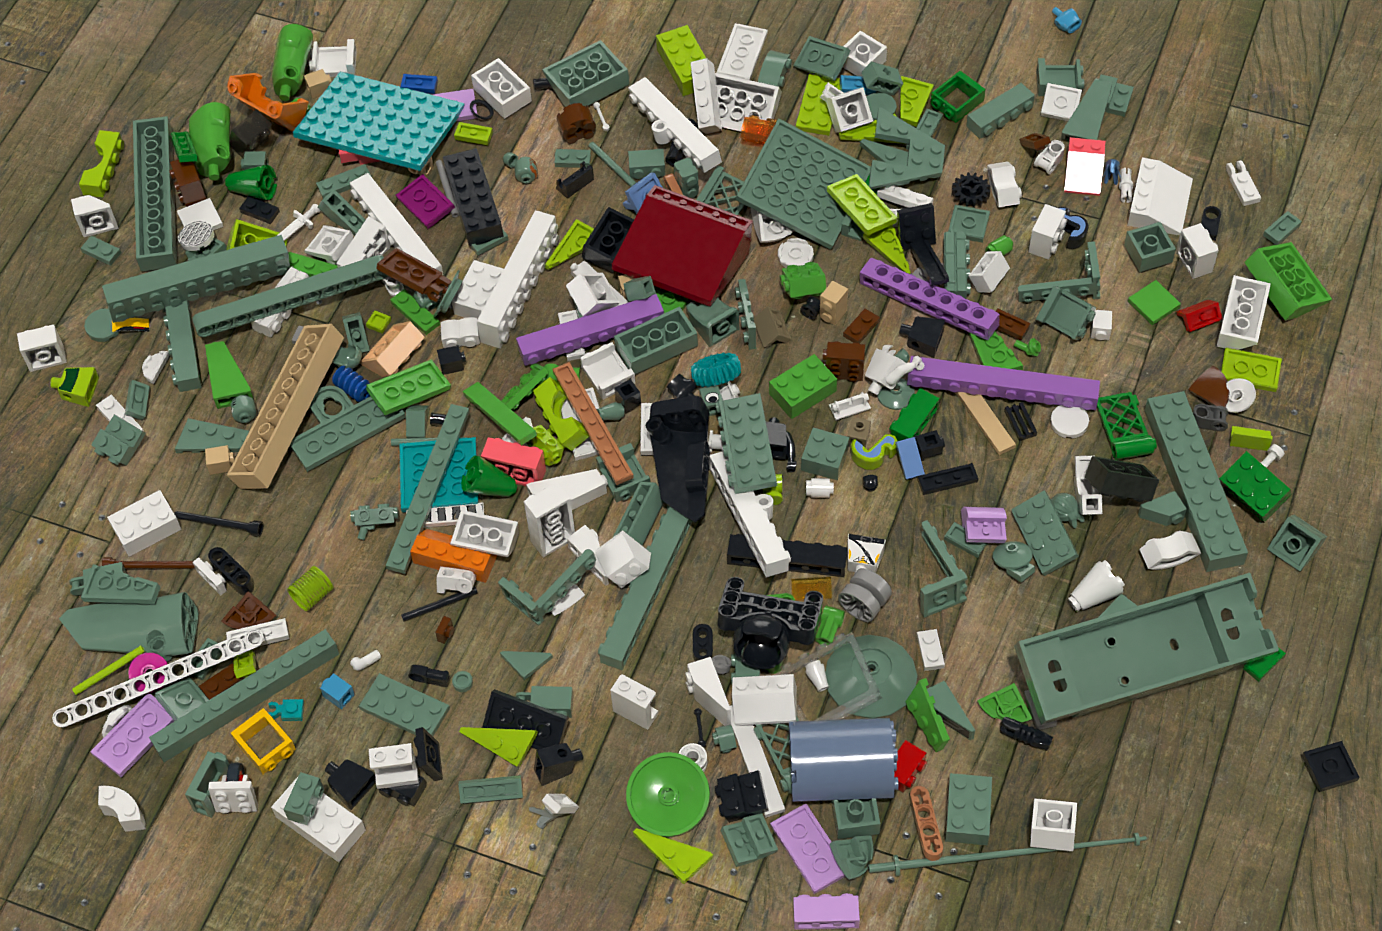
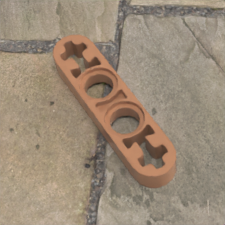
M916 786L910 792V803L922 850L928 860L936 861L943 855L940 832L928 790L925 787ZM916 795H920L921 797H923L922 804H919L920 801L918 796ZM920 811H927L930 816L922 818L918 813ZM930 828L934 831V834L931 836L925 835L923 830ZM932 842L934 849L937 850V852H933L932 850H930V845Z

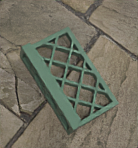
M717 165L696 200L708 205H715L717 208H719L718 204L726 202L728 208L723 210L733 214L736 211L735 214L739 215L745 204L739 202V206L732 207L730 201L735 200L738 188L742 187L744 181L723 172L724 168ZM723 179L730 181L732 185L724 187ZM734 189L736 196L728 197L726 191ZM722 192L724 198L716 200L714 194Z

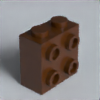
M838 341L828 342L827 349H823V364L837 380L863 381L865 344L841 343Z

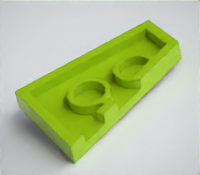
M901 76L903 85L900 89V119L917 127L934 85Z

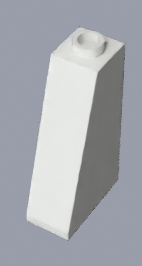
M594 469L526 484L528 495L531 496L541 492L546 486L558 482L569 496L573 510L606 494L608 482L603 474L600 475L598 470Z

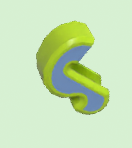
M885 434L869 450L854 439L851 443V458L855 464L866 470L879 468L883 464L885 455L893 458L897 453L895 444L897 438L894 435Z

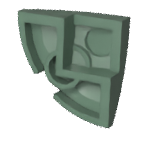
M871 835L855 836L849 840H836L830 843L837 864L849 880L855 879L867 871L868 867L865 868V866L873 858Z

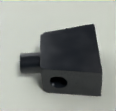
M917 316L912 326L902 323L899 334L908 336L907 346L935 358L944 333L945 320Z
M567 743L536 750L534 771L541 786L573 773L574 763L583 760V753L580 748L571 751Z
M348 759L344 760L340 766L331 761L325 768V772L330 775L327 780L329 787L350 810L358 804L376 783V776L373 771Z

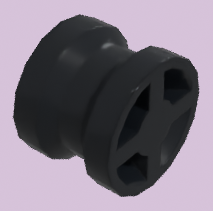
M812 296L806 300V304L801 306V313L806 318L814 320L817 317V313L820 312V300Z

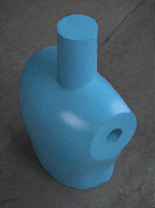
M1057 7L1053 8L1052 13L1057 16L1054 23L1059 29L1072 33L1081 26L1082 20L1074 9L1071 8L1062 12Z

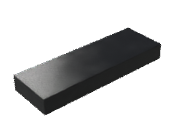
M973 463L917 476L923 495L977 483L979 480Z

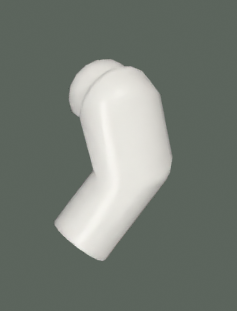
M374 650L361 659L354 657L350 665L354 670L360 671L381 659V655L377 650Z

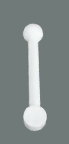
M595 102L593 107L597 109L603 124V131H609V125L606 124L599 108L600 104Z

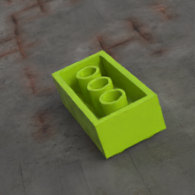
M688 25L656 35L657 51L682 96L694 93L691 62L706 59Z

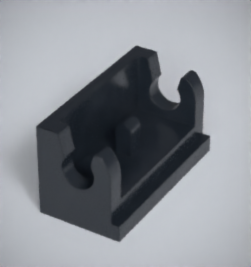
M585 161L581 162L580 169L562 182L560 178L556 180V189L567 199L594 180L593 167L588 165L586 168Z

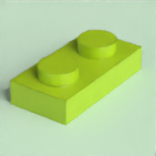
M459 122L454 138L455 140L488 145L493 129Z
M253 649L234 657V673L236 678H246L256 672V658Z

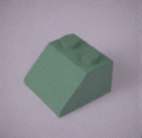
M1294 514L1286 519L1267 549L1297 570L1302 571L1318 552L1328 536Z

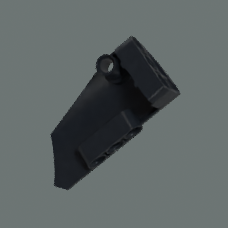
M687 396L653 402L650 406L649 420L645 426L650 434L661 500L684 517L696 523L705 515L710 459V448L707 442L709 409L704 400L699 396Z

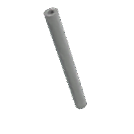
M438 160L436 161V167L445 195L455 206L451 211L452 217H458L459 213L443 162Z

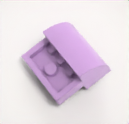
M963 507L961 509L962 526L965 528L966 542H1006L1005 521L1007 517L1004 508Z

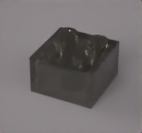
M256 109L231 130L229 145L244 159L245 152L256 151L259 145L263 146L267 143L272 124Z

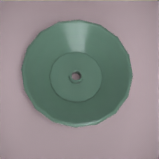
M875 635L854 637L839 645L827 660L825 671L829 685L828 693L838 706L855 716L866 718L889 716L906 706V700L915 688L918 676L914 661L903 646L887 637ZM873 668L875 671L871 672L868 669Z

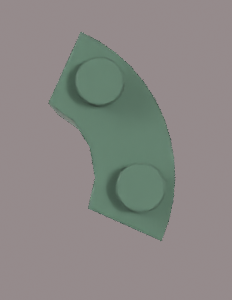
M770 50L763 62L758 82L778 86L779 88L783 87L785 82L784 75L791 68V55Z

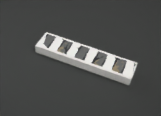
M484 503L431 508L424 528L456 525L461 510L484 515Z

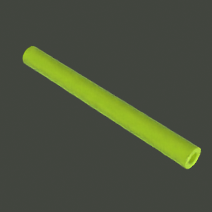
M140 645L72 688L75 695H78L137 656L143 654L145 649Z

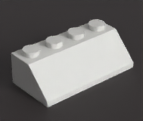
M1233 276L1217 347L1239 350L1257 345L1270 283Z

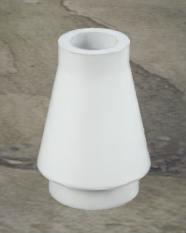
M820 660L807 664L805 666V673L818 692L828 689L829 685L824 664H821Z

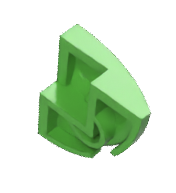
M1015 683L977 700L982 709L995 719L1002 720L1004 717H1009L1020 722L1033 719Z

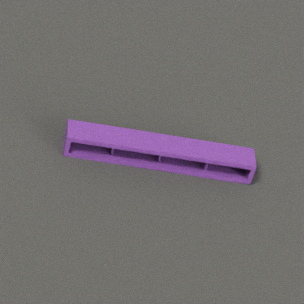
M654 294L646 299L635 300L516 338L518 350L524 365L535 364L547 358H554L563 353H570L582 347L614 338L615 335L664 314V310L657 294Z

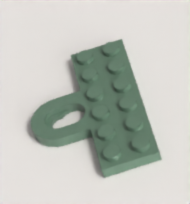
M324 386L318 389L310 405L313 415L320 424L293 438L289 446L308 472L406 418V415L402 409L384 415L371 396L353 405L341 388ZM332 398L334 401L339 402L342 406L341 412L337 415L326 414L324 412V400Z

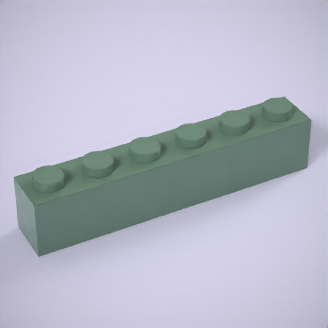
M186 300L177 306L170 305L163 308V312H166L167 315L163 316L165 327L169 329L165 331L167 341L171 343V345H168L169 355L173 356V359L170 360L172 371L175 370L172 379L174 386H178L179 392L202 388L189 301Z

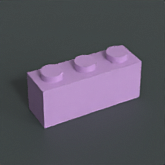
M847 893L841 896L822 894L819 897L799 895L793 898L794 930L859 928L858 896Z

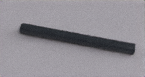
M474 586L469 593L458 592L401 614L403 622L478 594L477 589Z

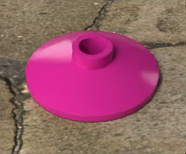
M143 653L131 662L128 671L129 680L145 674L148 669L155 670L168 663L162 656L156 653ZM157 672L154 679L157 683L161 684L164 682L165 676L162 672ZM138 680L135 684V688L141 692L146 687L145 682L142 680ZM160 687V688H158V689H156V690H153V691H151V692H148V693H153V692L159 691V690L162 689L163 687Z

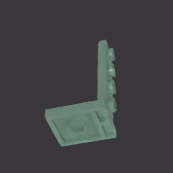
M1088 242V250H1084L1087 278L1020 285L1018 287L1019 302L1046 300L1053 286H1058L1075 296L1092 294L1093 299H1100V271L1095 242Z
M928 520L922 522L924 530L922 538L947 577L920 589V612L924 618L966 601L965 592L967 591V585L965 580L968 578L962 569L957 568L955 558L952 554L949 555L945 542L943 540L940 541L936 528L931 526Z
M586 549L535 603L532 601V596L526 591L522 593L519 590V586L513 580L508 581L503 577L498 584L504 597L539 626L544 621V614L546 612L549 613L554 608L555 603L560 598L562 599L566 596L568 589L573 584H577L587 570L593 568L596 557L592 550Z

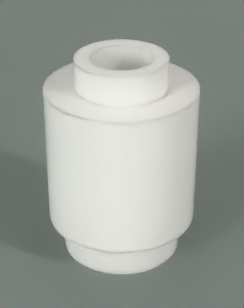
M811 478V480H806V496H811V498H829L830 494H833L834 483L830 482V479Z

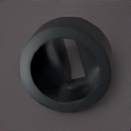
M866 475L862 478L865 489L873 491L877 488L878 477L876 475Z

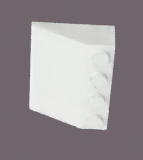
M715 73L722 128L767 138L778 109L782 93L781 89L778 86Z
M1142 157L1127 226L1141 228L1161 222L1168 234L1180 236L1193 179L1159 160Z

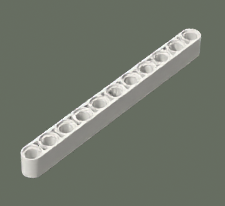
M256 629L239 634L58 709L53 714V722L58 727H65L257 648L264 642V635L260 630ZM254 632L260 635V641L257 644H252L249 641V636ZM234 640L241 643V649L238 652H234L230 648ZM215 648H219L222 651V657L219 660L212 658L211 653ZM196 656H200L203 659V665L199 668H196L192 663L193 658ZM177 664H181L184 667V672L180 676L176 675L173 671L174 666ZM157 672H162L165 676V680L161 684L157 683L154 679ZM138 680L145 682L146 687L142 692L135 688ZM119 688H123L126 691V697L123 700L116 696V691ZM100 696H104L107 699V704L103 708L97 704V699ZM80 704L87 706L88 711L84 716L78 713L77 709ZM61 712H65L68 715V721L65 724L61 723L58 719Z

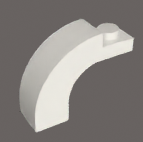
M1075 456V495L1081 515L1102 514V495L1085 478L1092 456Z

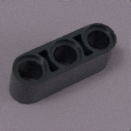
M215 547L209 551L208 558L212 568L240 595H245L248 591L253 592L254 584L250 574L221 547Z

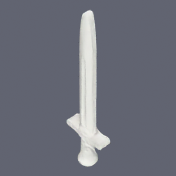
M313 204L303 215L294 210L293 217L297 219L278 235H282L285 241L303 225H307L309 229H312L313 223L309 219L314 214L320 213L321 210L318 208V205Z

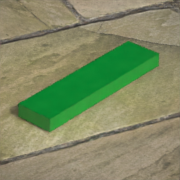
M187 131L171 132V141L179 162L197 161V154Z

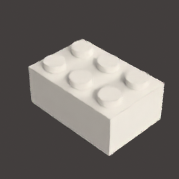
M499 58L471 75L473 89L504 119L532 101L530 87Z
M474 260L452 300L454 315L464 318L474 317L478 320L504 269Z
M160 490L107 517L128 556L181 530L176 516Z

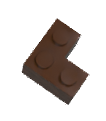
M178 159L171 161L172 169L169 172L172 180L176 179L174 185L177 193L181 192L178 194L181 204L185 203L186 207L206 200L193 161L179 162Z

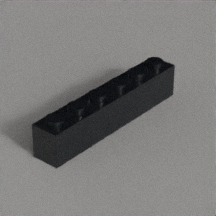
M730 534L727 564L761 568L743 534ZM782 539L783 548L789 552L791 558L788 571L835 577L845 576L847 547Z

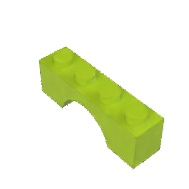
M99 130L94 144L98 154L103 159L96 167L84 170L79 182L81 191L86 196L104 197L105 192L109 189V181L114 175L115 165L119 162L120 152L124 149V140H122L120 132Z
M549 377L533 390L536 396L535 401L544 410L542 412L543 416L551 423L549 427L558 436L557 441L563 447H567L572 451L589 438L579 421L573 417L562 418L561 409L567 397L557 381Z

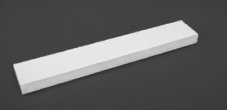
M731 705V725L748 773L757 770L761 773L769 811L763 812L765 818L785 812V807L760 741L753 731L754 726H735L733 705Z

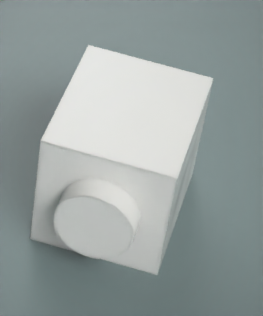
M1095 310L1096 315L1091 321V339L1109 340L1112 330V311Z

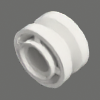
M691 743L680 749L678 754L688 758H696L697 761L695 763L699 765L703 772L706 770L707 753L702 746Z

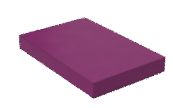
M423 174L395 195L427 229L455 208L454 204Z

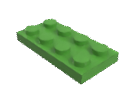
M431 359L367 384L366 390L384 415H388L448 391L451 384Z

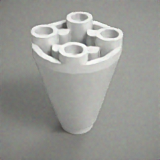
M1106 560L1097 562L1070 594L1071 597L1068 598V601L1077 612L1080 609H1087L1123 594V586L1125 584L1119 576L1115 577L1112 574V568Z

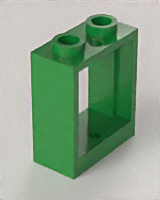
M959 71L931 93L930 104L933 108L942 112L948 119L957 123L984 101L986 89L962 71ZM958 88L968 95L970 99L956 109L944 98Z

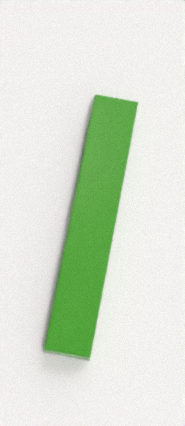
M479 382L463 391L464 396L519 444L523 445L537 436L536 431Z

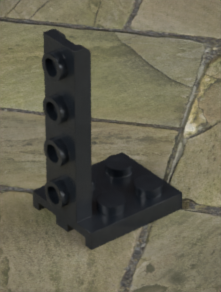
M929 203L897 210L898 235L903 251L911 250L931 286L949 282L946 270L931 247L932 244H936L933 204Z

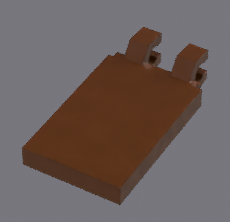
M395 248L379 261L376 267L377 270L415 291L427 294L428 298L435 302L441 299L440 294H445L452 282L443 276L442 272L398 248Z

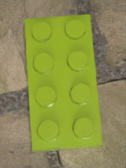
M809 74L796 128L808 133L830 136L832 120L826 102L820 97L828 82L840 90L839 78L833 81L818 75Z
M858 174L827 186V192L866 235L897 223L896 215Z

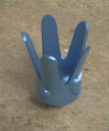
M1110 159L1105 163V172L1102 176L1104 177L1105 175V184L1108 183L1111 173L1113 174L1115 185L1118 184V174L1121 179L1119 172L1120 163L1118 160Z

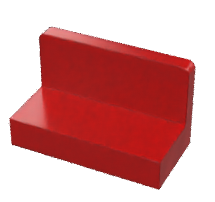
M1205 300L1176 312L1177 316L1183 317L1186 330L1189 332L1223 319L1219 303L1212 300Z

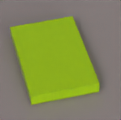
M1225 348L1221 372L1225 375L1227 381L1238 378L1246 379L1256 389L1276 392L1282 358Z

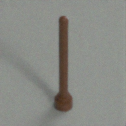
M103 557L102 566L122 562L125 569H195L193 561H116L112 557Z

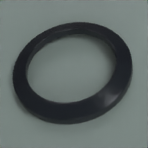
M475 99L470 103V110L476 117L483 120L492 118L494 111L489 103L480 99ZM473 105H484L489 110L490 115L487 117L477 115L473 110Z

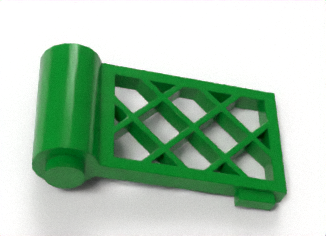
M1131 392L1098 398L1096 408L1111 444L1112 455L1115 460L1153 454L1154 450L1157 449L1156 440L1151 435H1148L1137 408L1139 406L1137 396L1132 395ZM1128 399L1130 404L1125 406L1119 403V401ZM1102 403H1108V404H1111L1112 406H1111V408L1108 410V409L1102 407L1101 404H1102ZM1115 407L1124 410L1122 415H1119L1112 411ZM1127 412L1136 417L1134 421L1125 418ZM1111 416L1117 419V422L1115 424L1107 421V418ZM1121 421L1130 425L1127 430L1118 426ZM1135 427L1141 430L1142 433L1134 434L1130 431ZM1116 430L1124 435L1114 438L1113 432Z

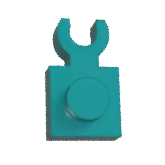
M283 699L282 705L276 702L268 703L270 709H276L274 712H268L273 719L281 716L282 721H303V699Z

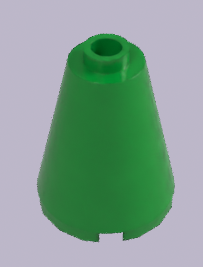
M262 165L230 173L225 179V185L229 191L261 200L272 199L276 193L277 184H274L276 173L270 165Z
M476 455L467 463L465 467L468 470L466 476L462 475L461 479L462 490L467 493L510 497L517 490L514 478L483 457Z

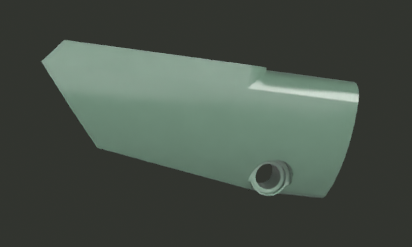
M186 592L157 597L155 604L105 602L68 609L59 620L83 650L129 653L142 645L145 649L144 653H156L167 662L173 656L192 653L198 623V609Z

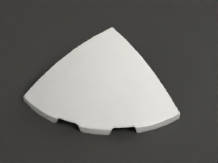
M751 208L754 228L760 243L778 241L794 232V230Z

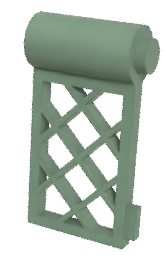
M781 723L770 724L776 726L772 735L764 732L762 728L768 724H756L753 731L758 740H763L782 778L779 781L782 790L792 794L791 767L783 770L780 764L782 757L791 760L790 755L784 753L787 745H790L789 734L787 739L776 736L778 728L789 731V726ZM774 740L784 743L782 752L772 748Z

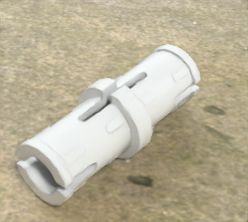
M1126 168L1120 170L1121 182L1119 183V189L1121 190V201L1125 203V197L1126 203L1132 201V170L1129 168L1127 169V174Z

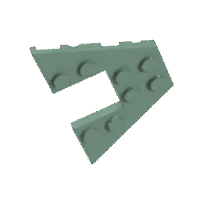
M879 107L875 138L909 144L907 166L872 160L869 178L871 190L884 186L889 188L892 185L909 184L910 181L918 179L923 181L928 178L941 177L945 145Z

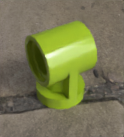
M775 474L777 486L763 489V494L770 495L773 498V505H778L783 501L781 494L782 474Z

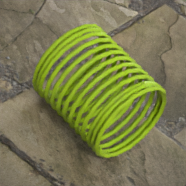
M312 566L307 570V573L305 572L295 583H292L287 588V591L300 608L304 611H309L320 599L322 600V597L333 590V584L323 571L316 566Z

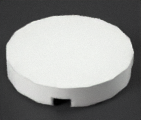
M788 239L778 249V260L785 268L788 265H805L807 262H812L814 258L812 246L804 239Z
M1060 405L1052 412L1051 427L1059 436L1077 438L1087 431L1089 417L1083 408Z

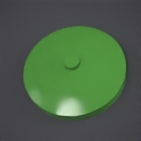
M664 752L648 757L635 768L628 781L626 800L630 814L644 830L663 837H675L689 832L704 818L710 802V787L703 770L692 759L682 754Z

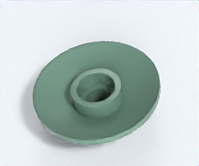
M901 378L892 390L882 387L877 397L879 402L886 408L900 410L908 406L909 399L913 393L915 394L913 386L907 385V380Z
M1005 542L995 548L993 560L998 566L1005 569L1022 568L1032 560V550L1022 542Z

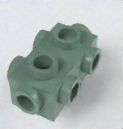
M379 504L378 508L370 509V505L358 506V510L350 511L351 522H355V526L361 527L357 538L365 540L368 529H375L376 524L395 523V519H398V508L389 507V504Z

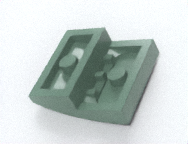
M762 813L745 817L741 822L723 826L720 830L736 867L757 861L778 851Z

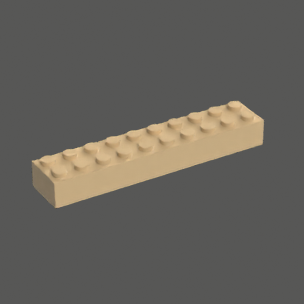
M332 324L307 325L302 329L227 474L240 489L268 488L344 339Z

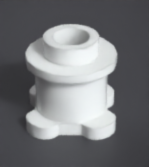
M710 430L708 442L710 453H712V449L722 450L723 452V446L726 445V442H722L720 434H713V430Z

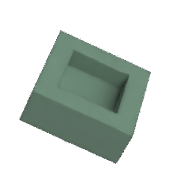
M1028 563L1022 568L1006 569L1008 575L1022 582L1035 572V566Z

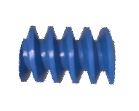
M344 365L336 370L332 377V382L336 387L341 388L357 402H361L370 396L366 390V385L370 384L367 379H364L361 375L358 376V373L353 372L351 368L346 369Z

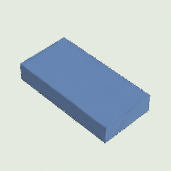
M915 437L895 442L905 479L925 474Z

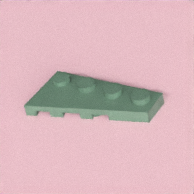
M740 279L738 280V287H735L736 298H740L738 311L743 315V317H740L741 328H745L746 331L743 332L744 343H748V348L751 350L756 349V326L753 312H751L746 280Z
M188 418L175 451L176 453H183V451L200 453V451H205L207 448L228 445L230 452H239L249 431Z
M93 564L81 599L84 602L155 604L161 587L156 582L139 577H130L129 574H120L112 569H103Z

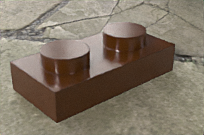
M1032 133L1019 139L1021 146L1035 150L1044 149L1045 145L1051 143L1049 136Z
M865 308L843 332V337L853 343L860 344L880 322V317Z
M997 308L996 312L999 313V326L997 330L1022 340L1029 330L1031 323Z
M232 663L199 685V688L210 700L244 678H236L234 664Z

